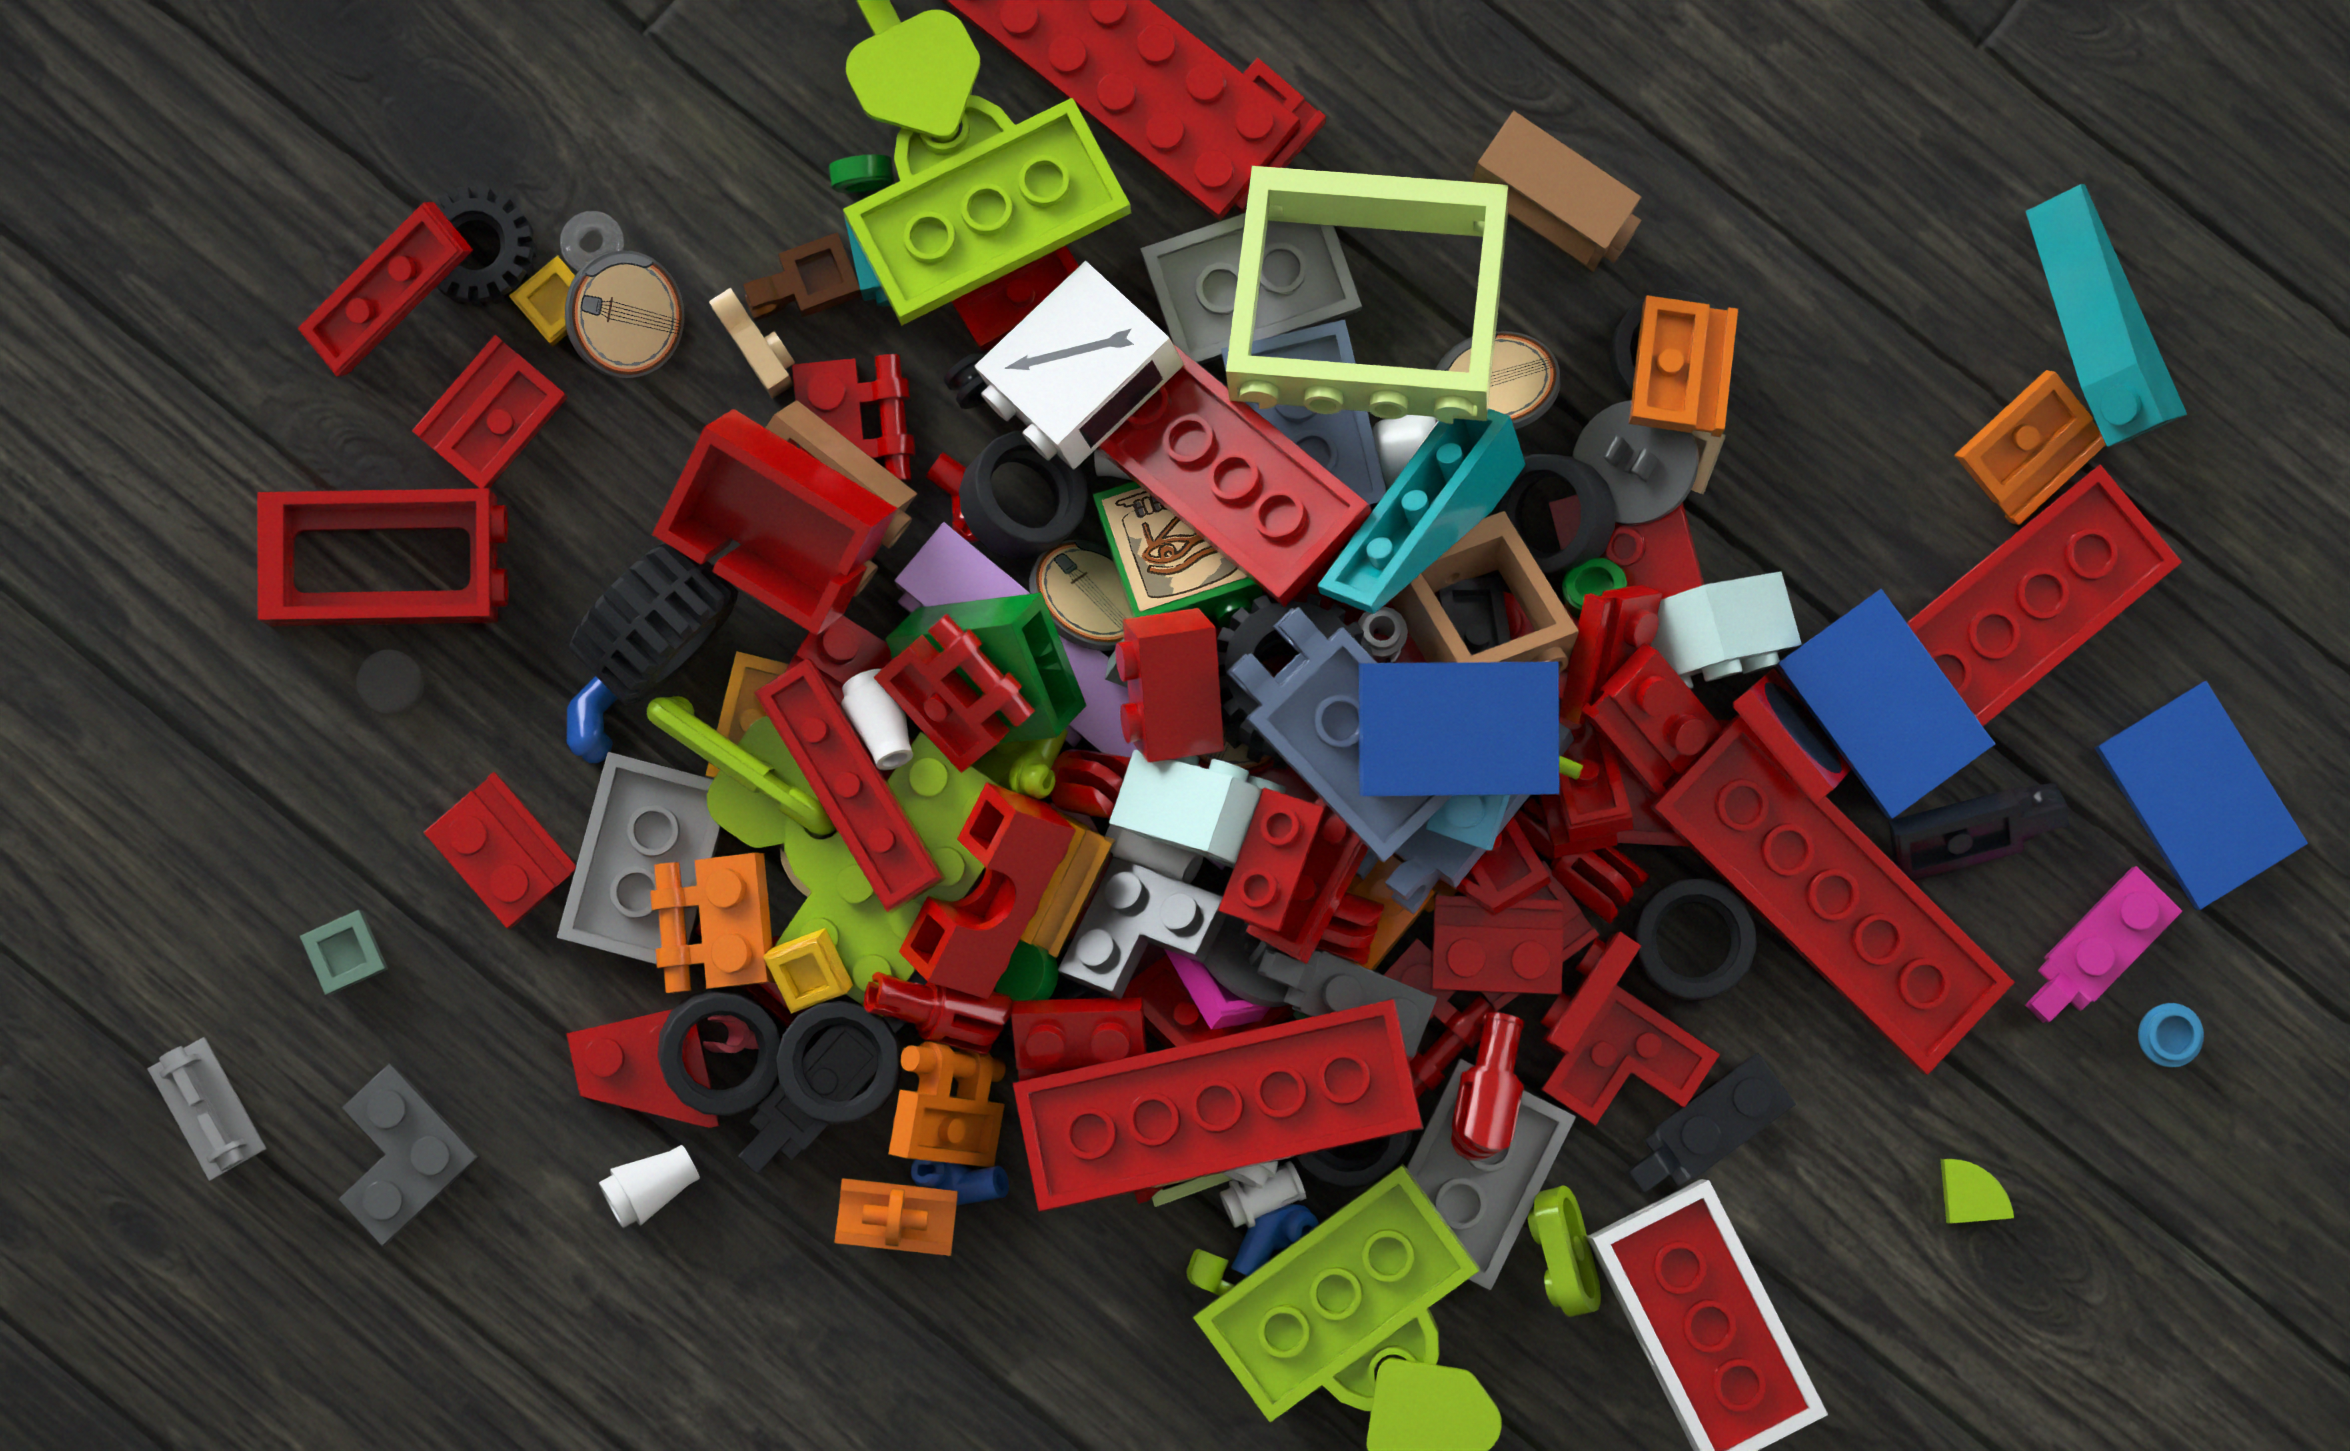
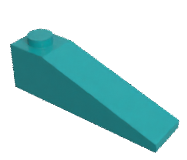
M2080 184L2027 210L2026 214L2081 389L2107 447L2133 440L2188 415L2086 185Z
M1488 408L1487 421L1455 418L1453 424L1439 421L1318 584L1320 594L1375 614L1483 518L1490 514L1526 465L1511 417Z

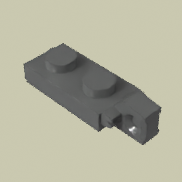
M1266 949L1257 974L1288 986L1289 988L1283 1002L1293 1005V1010L1310 1017L1394 999L1397 1005L1407 1056L1412 1058L1415 1056L1437 1000L1432 995L1323 950H1314L1308 963L1305 964L1281 953Z

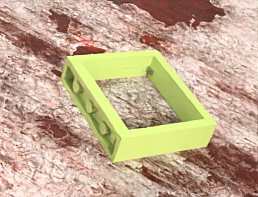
M1252 166L1226 368L1229 401L1259 403V409L1273 408L1277 404L1303 406L1312 412L1320 414H1334L1341 410L1366 411L1383 419H1399L1406 415L1435 417L1439 421L1453 424L1454 418L1487 421L1508 219V185ZM1268 221L1483 237L1469 373L1251 356Z

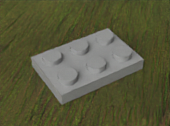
M1246 213L1141 248V256L1170 340L1199 365L1223 358L1221 348L1229 347ZM1268 221L1253 341L1311 328L1361 311L1362 305L1334 225Z
M611 752L607 753L557 938L657 964L655 949L662 947L658 911H652L650 891L656 890L654 865L680 862L682 887L697 886L694 860L714 858L722 827L713 820L707 807V792L713 779ZM699 906L684 908L687 945H690L699 915Z
M1459 1059L1406 1168L1480 1267L1479 1271L1470 1277L1469 1280L1491 1290L1530 1212L1535 1196L1539 1193L1576 1116L1523 1090L1515 1134L1510 1146L1494 1156L1481 1161L1466 1160L1456 1153L1451 1144L1452 1119L1461 1073L1474 1065Z

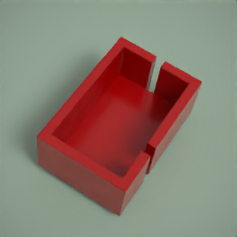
M732 409L704 427L652 535L699 564H703L728 547L732 539L741 545L719 559L712 572L817 635L844 614L868 568L863 564L874 556L898 508L737 410Z

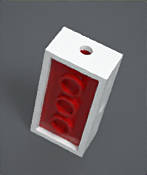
M1699 1179L1586 1237L1694 1451H1758L1828 1415L1709 1180Z

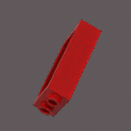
M489 488L257 492L258 620L268 626L498 623V607H507L509 582L507 569L498 568L497 543H507L508 512L506 505H497V496ZM464 529L470 535V582L462 590L302 593L295 587L294 542L296 537L305 531Z

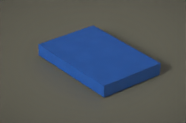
M1882 589L1875 592L1775 665L1888 820L1896 817L1995 745V742Z
M1559 662L1359 663L1360 796L1559 794Z
M2207 681L2201 682L2095 747L2096 752L2195 910H2201L2308 844Z

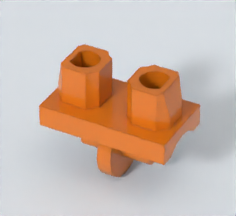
M842 1178L835 1243L951 1256L958 1191Z

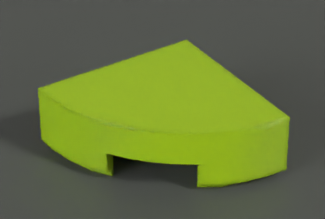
M1941 1159L1946 1223L2014 1218L2007 1193L1998 1180L1989 1172L1967 1161Z

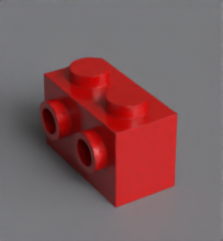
M1199 608L1123 619L1124 641L1116 643L1115 655L1119 676L1122 681H1128L1129 703L1122 704L1120 708L1121 726L1126 742H1133L1148 763L1224 751L1215 626Z

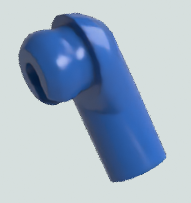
M596 676L571 700L567 707V744L574 755H581L583 760L590 764L603 761L607 753L612 750L613 742L604 733L603 713L618 699Z
M914 1159L911 1165L910 1173L916 1185L958 1191L957 1205L1006 1197L1008 1193V1176L1001 1166L971 1170L963 1164Z
M1288 1204L1254 1219L1256 1226L1248 1228L1231 1268L1249 1276L1269 1261L1274 1250L1290 1246L1319 1224L1316 1216L1305 1206Z

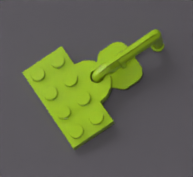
M856 0L874 36L862 41L850 52L846 62V74L851 88L868 117L901 128L897 135L894 155L900 181L844 208L843 212L901 325L1131 214L1130 203L1073 98L1015 125L999 106L980 96L971 95L980 70V56L964 25L955 15L943 10H928L901 22L889 0ZM959 125L962 126L961 133L959 131Z
M681 696L657 697L653 699L647 706L648 719L658 728L720 769L707 792V807L713 820L745 844L754 848L784 843V851L794 875L811 891L775 946L826 928L853 982V986L846 995L864 1006L867 984L869 981L873 982L872 975L874 973L881 972L909 981L916 969L899 953V950L927 896L943 901L963 899L986 867L957 838L985 784L989 783L1001 788L1004 787L972 765L960 773L926 734L920 732L911 745L912 759L906 764L897 767L887 780V783L946 879L893 913H887L839 832L837 831L832 837L827 839L817 838L832 834L837 829L768 716L755 721L737 745L694 716L693 706L688 699Z
M1403 1163L1193 1317L1269 1422L1275 1420L1323 1385L1341 1403L1363 1411H1371L1367 1436L1368 1451H1488L1499 1438L1502 1425L1499 1409L1478 1379L1467 1370L1436 1365L1440 1354L1439 1331L1429 1310L1430 1306L1476 1274L1480 1267ZM1385 1357V1358L1381 1361L1380 1366H1379V1369H1378V1372H1377V1375H1376V1364L1381 1360V1358Z

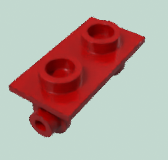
M1264 787L1218 911L1243 919L1245 923L1266 931L1272 929L1280 932L1325 808Z

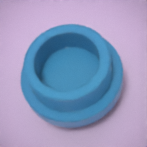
M2167 1003L2158 1005L2145 1014L2139 1025L2138 1040L2143 1053L2155 1064L2163 1067H2179L2191 1062L2198 1055L2203 1045L2204 1031L2201 1021L2191 1009L2181 1004Z

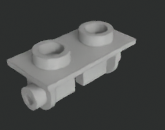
M205 1037L185 1048L180 1046L167 1052L159 1058L160 1062L148 1068L209 1181L267 1149Z

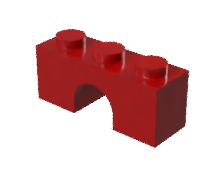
M986 783L957 838L986 867L983 880L970 895L957 901H943L927 896L899 953L928 982L989 999L1000 976L1006 971L1010 957L1029 920L1036 914L1039 901L1058 865L1065 858L1069 844L1077 830L1046 802Z

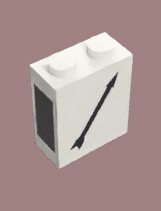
M1084 261L975 365V368L988 386L981 395L993 410L1005 421L1016 415L1027 426L1022 432L1023 436L1039 454L1048 461L1057 454L1074 470L1184 366V363L1170 338L1087 261Z

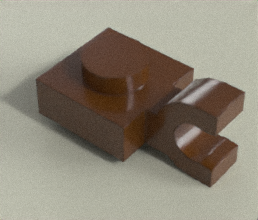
M838 232L779 253V262L783 272L743 284L746 293L745 300L754 322L777 313L787 306L788 303L794 301L801 318L861 296L860 286Z

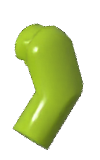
M1066 729L1057 738L1029 740L1025 750L1012 765L1009 772V783L1014 792L1036 799L1045 798L1051 793L1055 785L1054 772L1050 769L1068 735Z

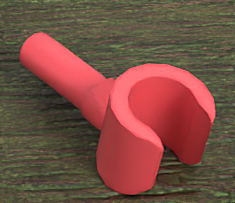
M713 1015L708 1018L709 1021L724 1023L729 1034L725 1044L703 1042L707 1050L713 1053H736L743 1048L758 1049L755 1034L745 1022L732 1015Z

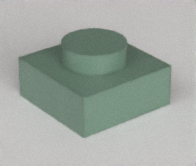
M362 910L352 912L300 936L325 995L334 994L388 970Z

